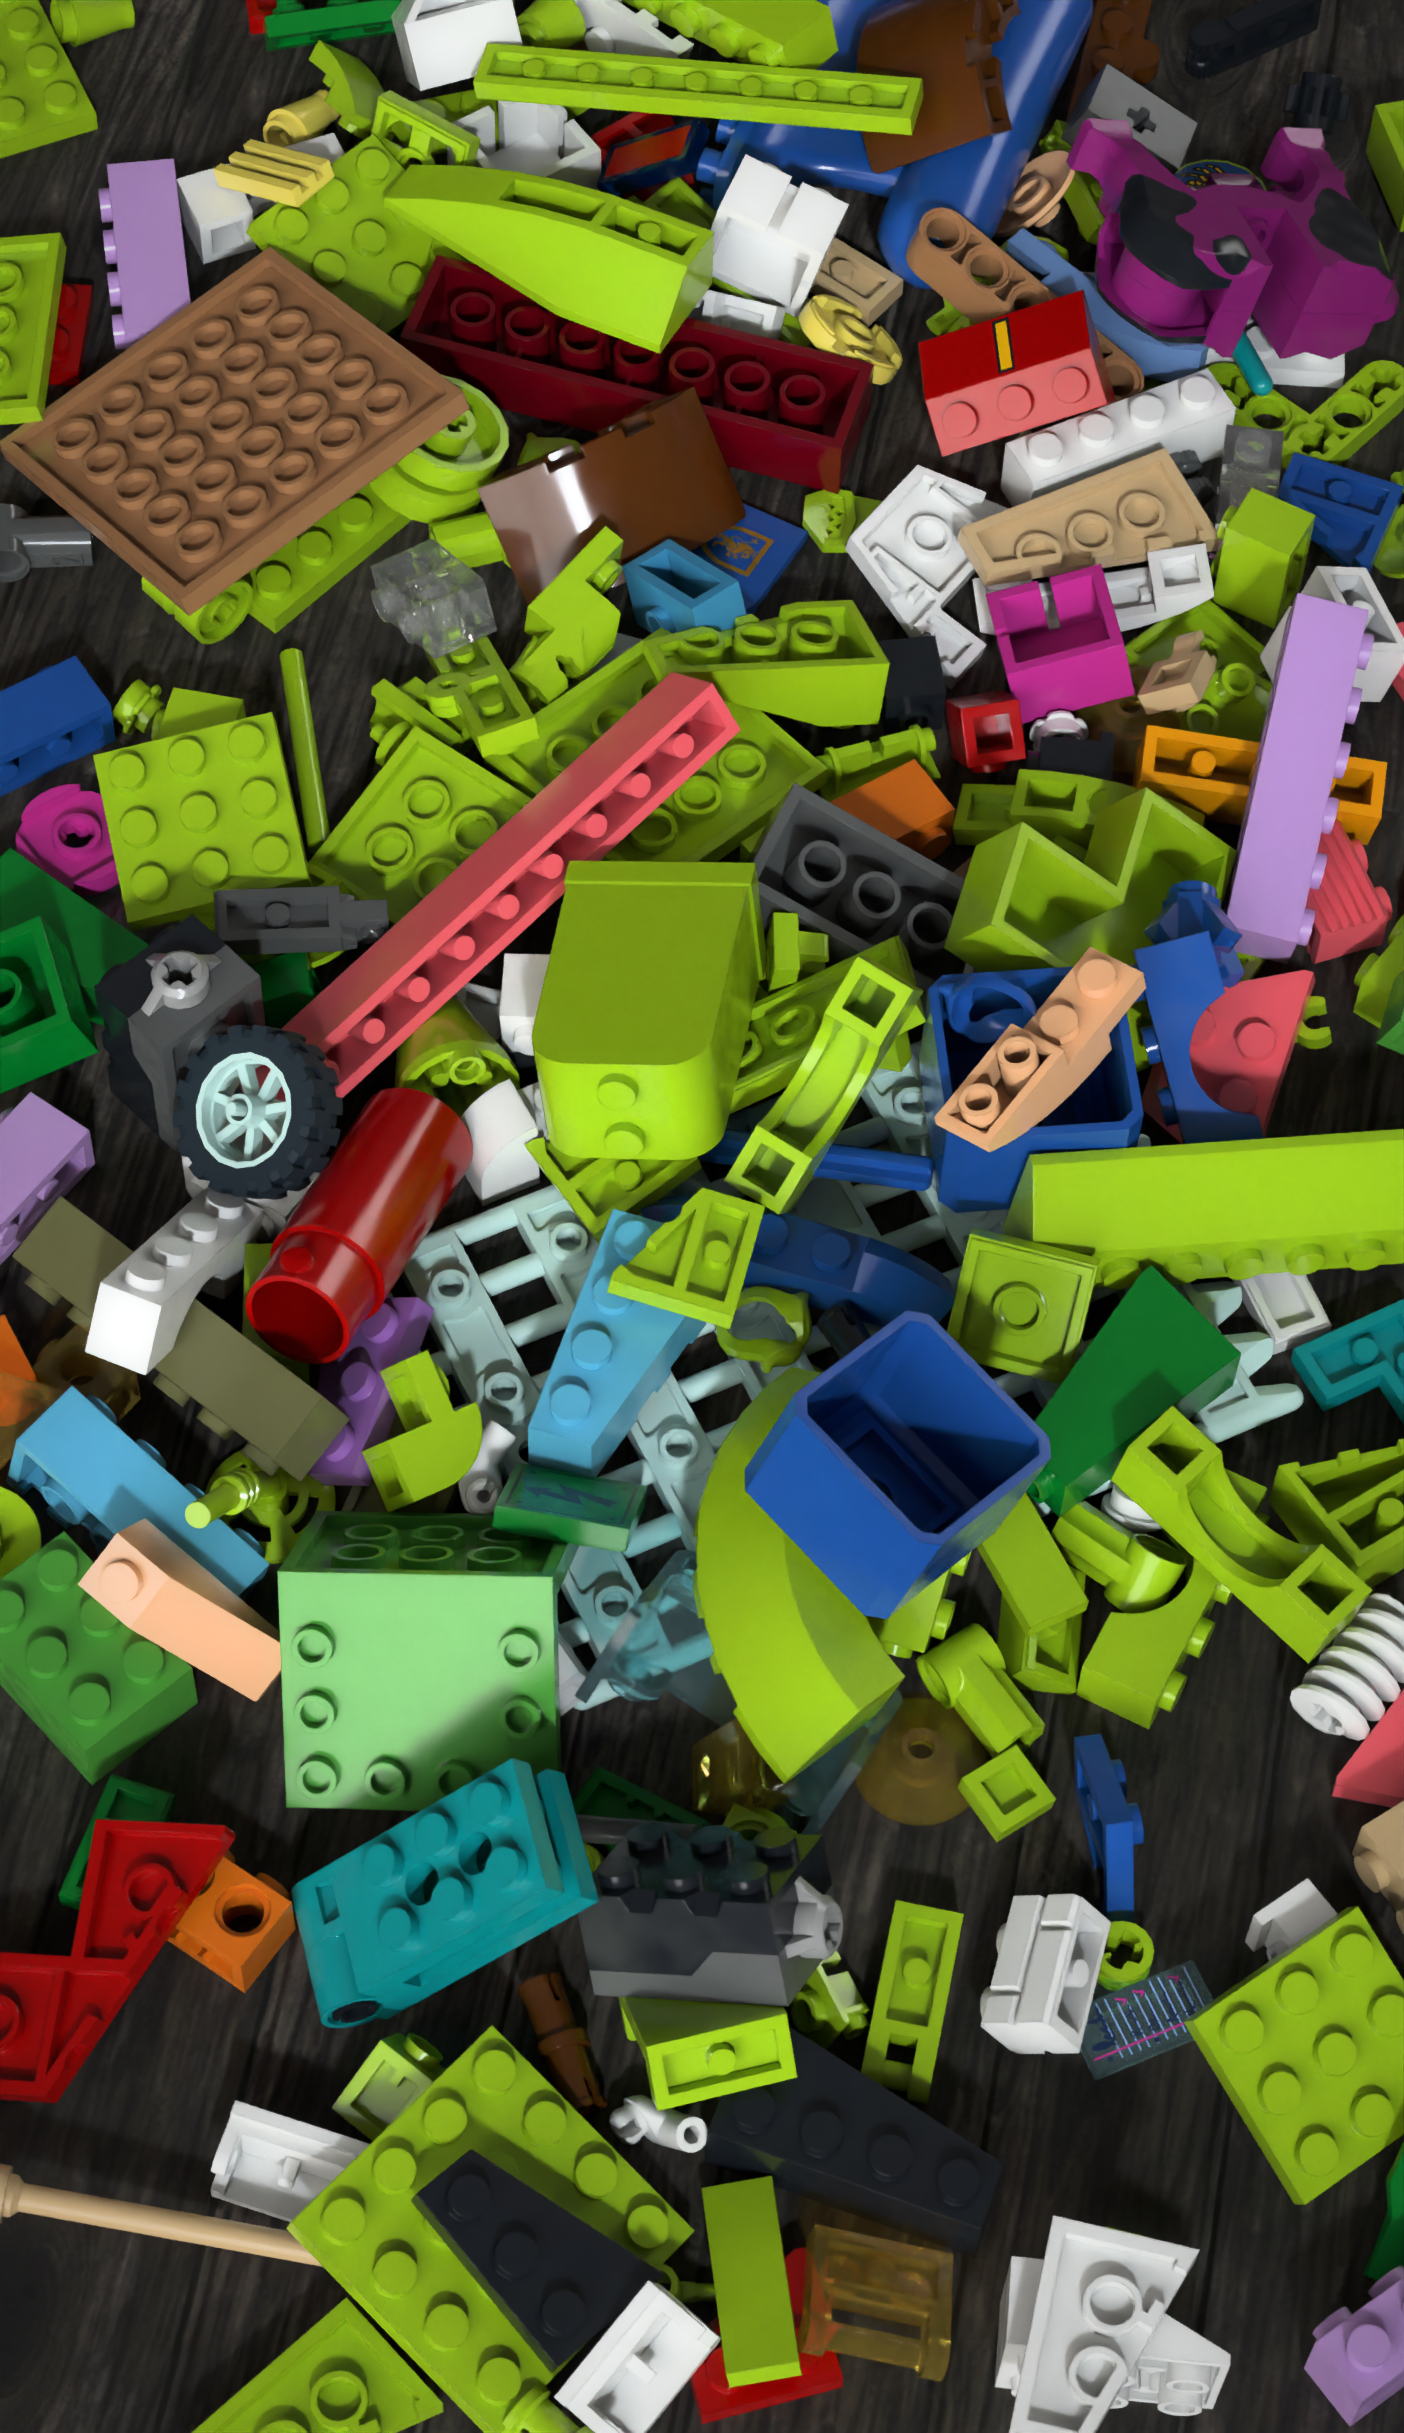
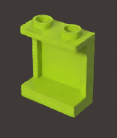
M618 1997L625 2034L630 2041L637 2040L645 2058L652 2100L657 2111L797 2078L788 2018L783 2006Z

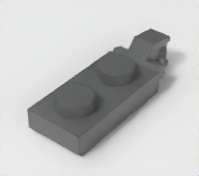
M339 886L217 890V892H214L215 935L237 955L342 951V949L346 951L357 948V945L375 943L389 931L387 899L355 900L354 895L339 893Z

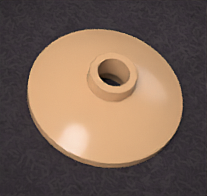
M1063 150L1051 151L1036 157L1026 164L993 237H1008L1016 234L1020 229H1027L1032 225L1035 227L1044 226L1057 215L1060 210L1059 201L1067 191L1075 174V170H1071L1066 162L1069 155L1068 152Z

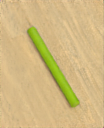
M290 648L282 651L279 658L308 851L315 854L329 837L330 829L303 653L299 649Z

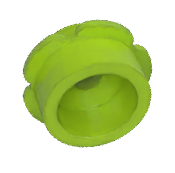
M137 679L119 699L112 712L114 720L124 726L123 732L125 734L131 735L136 729L144 734L148 733L152 729L156 712L159 709L165 710L166 705L159 701L162 688L158 684L150 687L141 679Z

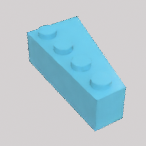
M617 1209L612 1210L528 1425V1465L596 1477L637 1421L638 1412L654 1391L658 1392L671 1374V1366L688 1343L692 1344L705 1327L706 1322L607 1293L613 1271L620 1264L625 1266L646 1246L648 1238L664 1223Z
M71 1386L16 1440L6 1482L23 1496L34 1487L49 1504L46 1508L47 1514L64 1528L68 1529L72 1524L84 1526L90 1531V1538L96 1546V1551L99 1555L118 1532L146 1518L241 1600L245 1601L261 1585L270 1565L263 1558L265 1553L261 1545L243 1529L235 1528L231 1530L219 1518L200 1529L189 1525L186 1521L185 1510L189 1504L204 1496L205 1493L192 1484L187 1483L183 1486L165 1470L166 1463L160 1453L146 1441L138 1439L134 1442L116 1426L117 1418L112 1410L96 1396L88 1395L85 1398L77 1389Z

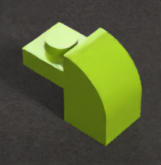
M428 1350L379 1371L406 1431L362 1451L388 1512L414 1503L458 1482L473 1466L481 1447L482 1419L477 1402L454 1411L449 1400L450 1387L446 1375L437 1364L433 1363Z

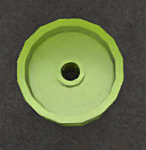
M444 375L442 376L464 392L470 409L369 483L371 489L389 508L411 520L427 524L473 514L482 500L477 489L491 480L509 447V428L500 409L480 390L460 379Z

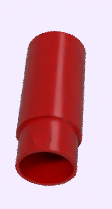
M402 1087L382 1090L367 1101L331 1155L326 1167L316 1177L274 1240L270 1250V1260L248 1291L246 1297L248 1319L259 1337L272 1349L290 1359L308 1364H323L334 1361L345 1352L364 1320L369 1319L378 1312L472 1162L473 1144L470 1134L463 1121L449 1106L430 1094Z

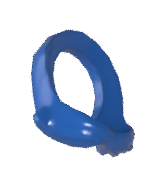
M973 975L965 977L956 983L944 984L938 987V991L944 995L946 1015L950 1027L956 1033L962 1034L969 1040L979 1044H989L997 1041L1011 1023L1023 1029L1037 1012L1035 1002L1024 990L993 977ZM977 989H990L1004 993L1015 999L1022 1006V1008L996 1011L983 1017L978 1022H970L969 1012L974 1005L972 999Z

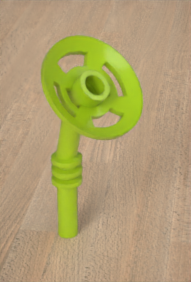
M238 1451L228 1457L215 1470L207 1484L205 1495L187 1506L185 1517L189 1525L198 1529L204 1528L219 1518L231 1530H234L229 1524L240 1515L255 1526L270 1528L271 1542H257L264 1550L265 1556L263 1558L269 1564H278L285 1561L305 1530L303 1528L295 1534L292 1527L299 1523L305 1515L309 1505V1497L319 1498L316 1512L336 1511L334 1485H323L308 1474L299 1482L282 1467H279L271 1477ZM289 1495L299 1496L296 1506L287 1514L290 1509Z

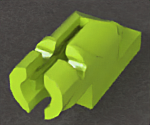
M607 526L586 545L527 608L524 632L532 638L508 672L527 705L535 713L562 696L568 689V682L571 685L581 683L584 677L615 645L621 613L602 594L615 583L622 572L623 567L619 563L624 540Z

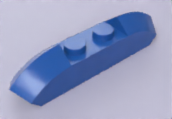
M695 1194L671 1196L641 1208L642 1216L662 1223L673 1221L680 1214L682 1206ZM766 1207L743 1283V1287L747 1288L754 1286L771 1287L788 1294L807 1292L809 1294L808 1306L826 1311L838 1304L844 1316L846 1314L842 1309V1305L844 1302H849L854 1305L863 1322L880 1327H885L906 1310L930 1314L939 1323L952 1309L955 1299V1293L946 1276L925 1261L900 1248L784 1213L779 1215Z

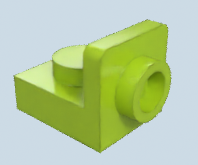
M395 2033L383 2038L331 2108L370 2140L374 2141L446 2070L440 2065L443 2056L432 2044L413 2033H409L407 2037L400 2033Z

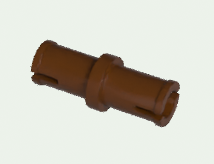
M552 1972L549 1978L547 1973L541 1974L525 1981L518 1988L539 2042L535 2045L534 2052L538 2063L547 2065L555 2089L583 2118H587L600 2112L607 2106L605 2096L601 2093L586 2051L591 2046V2042L586 2029L577 2027L562 1985L563 1980L560 1973Z

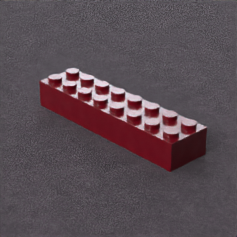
M439 255L436 256L400 335V344L439 374L468 383L483 392L498 408L598 433V430L620 420L647 403L694 387L727 466L820 490L825 489L835 494L840 492L871 409L874 364L691 318H686L659 354L557 316L481 267Z

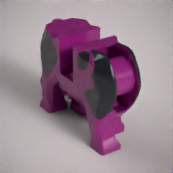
M1088 118L1083 121L1066 162L1071 170L1090 173L1099 181L1103 191L1097 206L1105 218L1098 233L1094 275L1097 292L1112 310L1138 330L1168 347L1201 345L1213 349L1222 357H1231L1252 313L1279 358L1285 359L1306 352L1327 359H1333L1364 345L1373 325L1389 320L1400 306L1399 293L1395 285L1396 278L1380 239L1367 218L1347 194L1345 173L1333 164L1330 154L1324 150L1325 140L1322 129L1282 127L1276 133L1260 170L1267 179L1277 182L1280 186L1273 185L1269 191H1265L1260 186L1255 175L1209 173L1204 186L1188 187L1154 158L1142 143L1133 138L1128 120Z

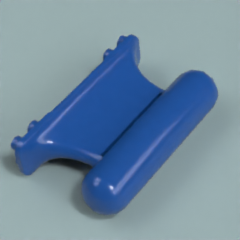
M817 0L830 7L839 51L816 70L856 73L859 41L868 17L880 5L893 0ZM1017 0L1021 14L1013 17L1008 23L1003 40L993 43L991 56H997L1001 61L1003 89L1012 126L1011 131L994 137L975 140L893 170L876 174L871 170L862 131L720 119L716 131V142L727 146L721 151L708 147L703 150L697 167L696 179L714 185V189L703 187L699 196L717 212L746 154L761 162L770 163L778 167L783 173L792 176L790 184L798 188L804 182L812 187L844 188L888 198L889 200L879 220L877 231L881 257L894 274L904 279L905 282L916 289L934 290L910 269L906 260V248L922 217L931 209L939 207L949 208L962 215L992 240L1092 21L1093 0ZM928 238L936 247L946 249L944 243L938 238Z

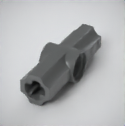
M0 503V582H13L24 578L30 571V568L93 566V534L73 516H29L21 507Z

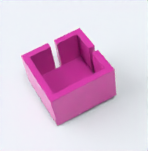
M1101 564L1049 577L1060 624L1058 629L1049 631L1038 581L986 594L1010 693L1018 698L1020 702L1022 724L1047 718V715L1053 711L1065 710L1070 712L1135 695L1123 638Z

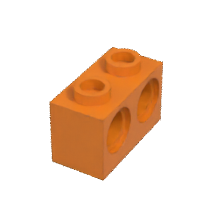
M227 1850L207 1880L206 1885L200 1890L167 1940L246 1993L296 1929L292 1902L290 1901L291 1896L284 1886L265 1873H258L256 1877L252 1876L234 1864L236 1859ZM242 1915H253L262 1920L257 1928L249 1932L240 1933L228 1928L232 1920Z

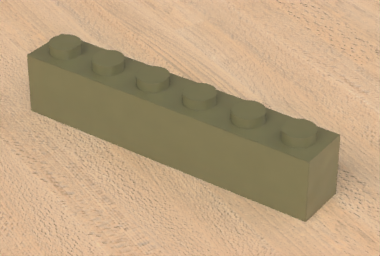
M59 1196L12 1257L32 1272L24 1281L27 1286L53 1306L62 1297L68 1300L74 1306L66 1316L89 1333L100 1282L134 1251L62 1196ZM197 1299L193 1300L183 1320L173 1349L154 1367L160 1372L152 1382L156 1387L182 1407L191 1397L200 1403L203 1408L196 1418L225 1441H228L234 1432L241 1435L248 1442L240 1452L271 1477L279 1467H282L301 1482L350 1420L325 1397Z

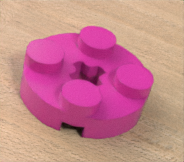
M65 784L41 793L25 807L21 815L22 824L18 829V834L16 833V849L18 854L81 898L102 893L119 883L101 792L99 794L93 791H81L80 784ZM75 833L80 838L89 835L93 837L83 847H68L67 836L69 834Z

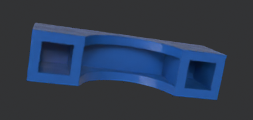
M1209 930L1131 950L1135 963L1129 966L1143 972L1146 989L1134 1002L1145 1000L1151 1025L1140 1028L1145 1051L1150 1065L1162 1063L1168 1087L1157 1089L1166 1126L1178 1123L1183 1144L1263 1139L1264 1136L1258 1116L1232 1111L1215 1103L1202 1090L1192 1070L1190 1042L1194 1027L1206 1008L1225 993Z

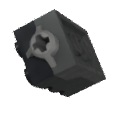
M193 914L175 927H167L160 931L147 948L128 962L119 963L110 968L101 978L100 982L94 986L97 1009L104 1019L105 1029L101 1032L103 1047L110 1054L109 1060L111 1063L107 1066L110 1091L176 1153L179 1151L176 1140L180 1139L181 1135L179 1128L173 1126V1109H179L180 1097L175 1096L179 1079H185L189 1072V1069L185 1067L189 1058L194 1052L201 1053L206 1048L204 1042L216 1033L228 1034L227 1028L235 1025L265 1026L260 975ZM237 1087L234 1092V1095L240 1093L243 1094Z
M645 1823L632 1827L592 1873L599 1902L577 1913L594 1995L788 2006L822 1960H827L838 1949L843 1933L842 1913L840 1907L835 1902L823 1835L795 1834L789 1828L768 1829L759 1833L753 1841L745 1840L739 1831H731L730 1828L723 1825L702 1827L694 1831L689 1838H682L676 1829H667V1826L662 1823Z

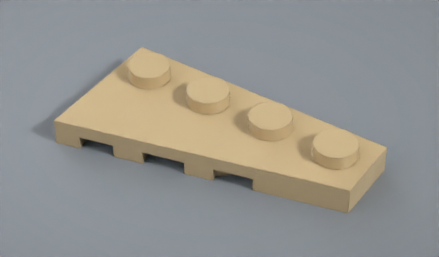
M1166 448L960 528L958 536L960 546L984 586L1055 576L1101 564L1102 568L1146 562L1148 561L1147 552L1203 543L1206 544L1207 552L1217 551L1221 540L1217 538V530Z

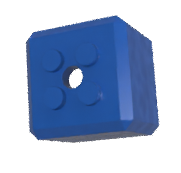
M1073 967L942 975L928 989L925 1011L926 1022L923 1027L919 1069L931 1155L934 1163L938 1201L955 1213L1010 1209L1029 1155L1133 1148L1138 1145L1144 1113L1127 1012L1109 1033L1112 1050L1065 1101L1037 1124L1038 1127H1031L1029 1131L1012 1142L992 1152H988L936 1125L935 1115L995 1044V1042L979 1044L969 1040L962 1034L956 1033L948 1023L944 995L938 991V987L944 984L956 983L965 977L973 975L993 977L1024 990L1031 996L1038 1011ZM977 989L972 999L974 1005L969 1012L970 1022H978L983 1017L996 1011L1022 1008V1006L1015 999L1004 993L990 989Z
M906 1310L794 1394L745 1468V1491L863 1615L888 1619L995 1533L1051 1459L1050 1437L930 1314Z

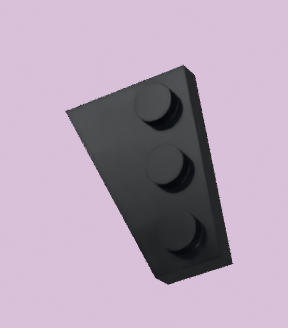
M472 2149L421 2189L411 2200L550 2373L555 2371L619 2316L648 2280L657 2283L665 2276L658 2269Z

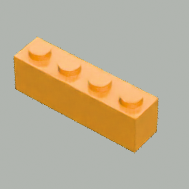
M1147 725L1136 754L1132 787L1137 789L1147 787L1157 795L1179 802L1204 814L1208 821L1241 826L1260 742ZM1349 756L1342 779L1333 778L1329 796L1339 799L1335 820L1341 822L1349 839H1358L1362 845H1368L1382 816L1387 762Z

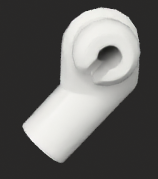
M489 1419L482 1429L481 1447L473 1466L458 1481L461 1501L464 1508L470 1514H494L495 1504L503 1490L498 1464L517 1438L492 1419Z

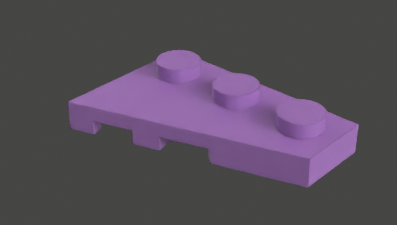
M386 1298L378 1312L369 1319L364 1320L345 1352L336 1360L320 1365L317 1392L350 1418L348 1423L307 1473L323 1485H370L372 1474L362 1451L386 1441L397 1412L379 1371L418 1354L434 1312V1308L420 1298Z

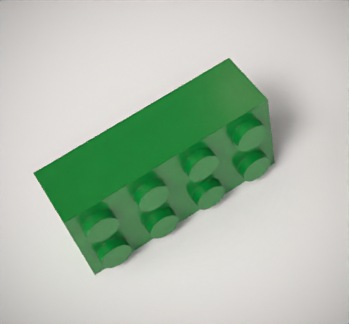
M40 915L0 932L1 1094L99 1052L68 948Z

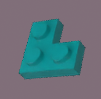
M1404 1299L1293 1349L1290 1362L1323 1412L1379 1387L1404 1424Z

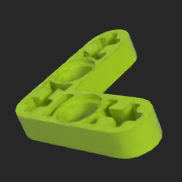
M1379 360L1369 363L1311 414L1274 389L1266 396L1254 394L1239 367L1233 363L1221 362L1207 367L1236 407L1232 433L1285 470H1287L1294 452L1341 466L1404 408V368L1393 361ZM1373 388L1381 390L1374 396V401L1372 403L1370 400L1372 397ZM1340 413H1350L1357 416L1363 424L1353 428L1343 427L1333 417ZM1269 414L1277 417L1283 425L1278 428L1267 429L1257 425L1253 418L1258 415ZM1322 438H1324L1325 442L1322 453L1314 451L1321 445Z

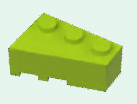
M1404 1438L1398 1439L1397 1445L1361 1454L1357 1448L1339 1452L1337 1459L1301 1467L1298 1461L1278 1466L1268 1503L1300 1544H1323L1370 1588L1404 1569Z

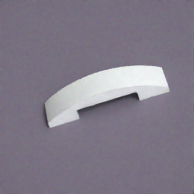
M1205 543L1147 552L1148 567L1104 573L1121 632L1176 616L1214 597ZM980 578L972 579L980 632L995 635L986 594L1030 583L1032 579L984 586ZM1050 582L1038 583L1049 631L1058 629L1060 624Z

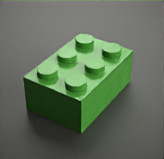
M63 1531L0 1579V1685L87 1781L94 1785L198 1703L193 1668L186 1661L128 1628L78 1585L94 1562Z

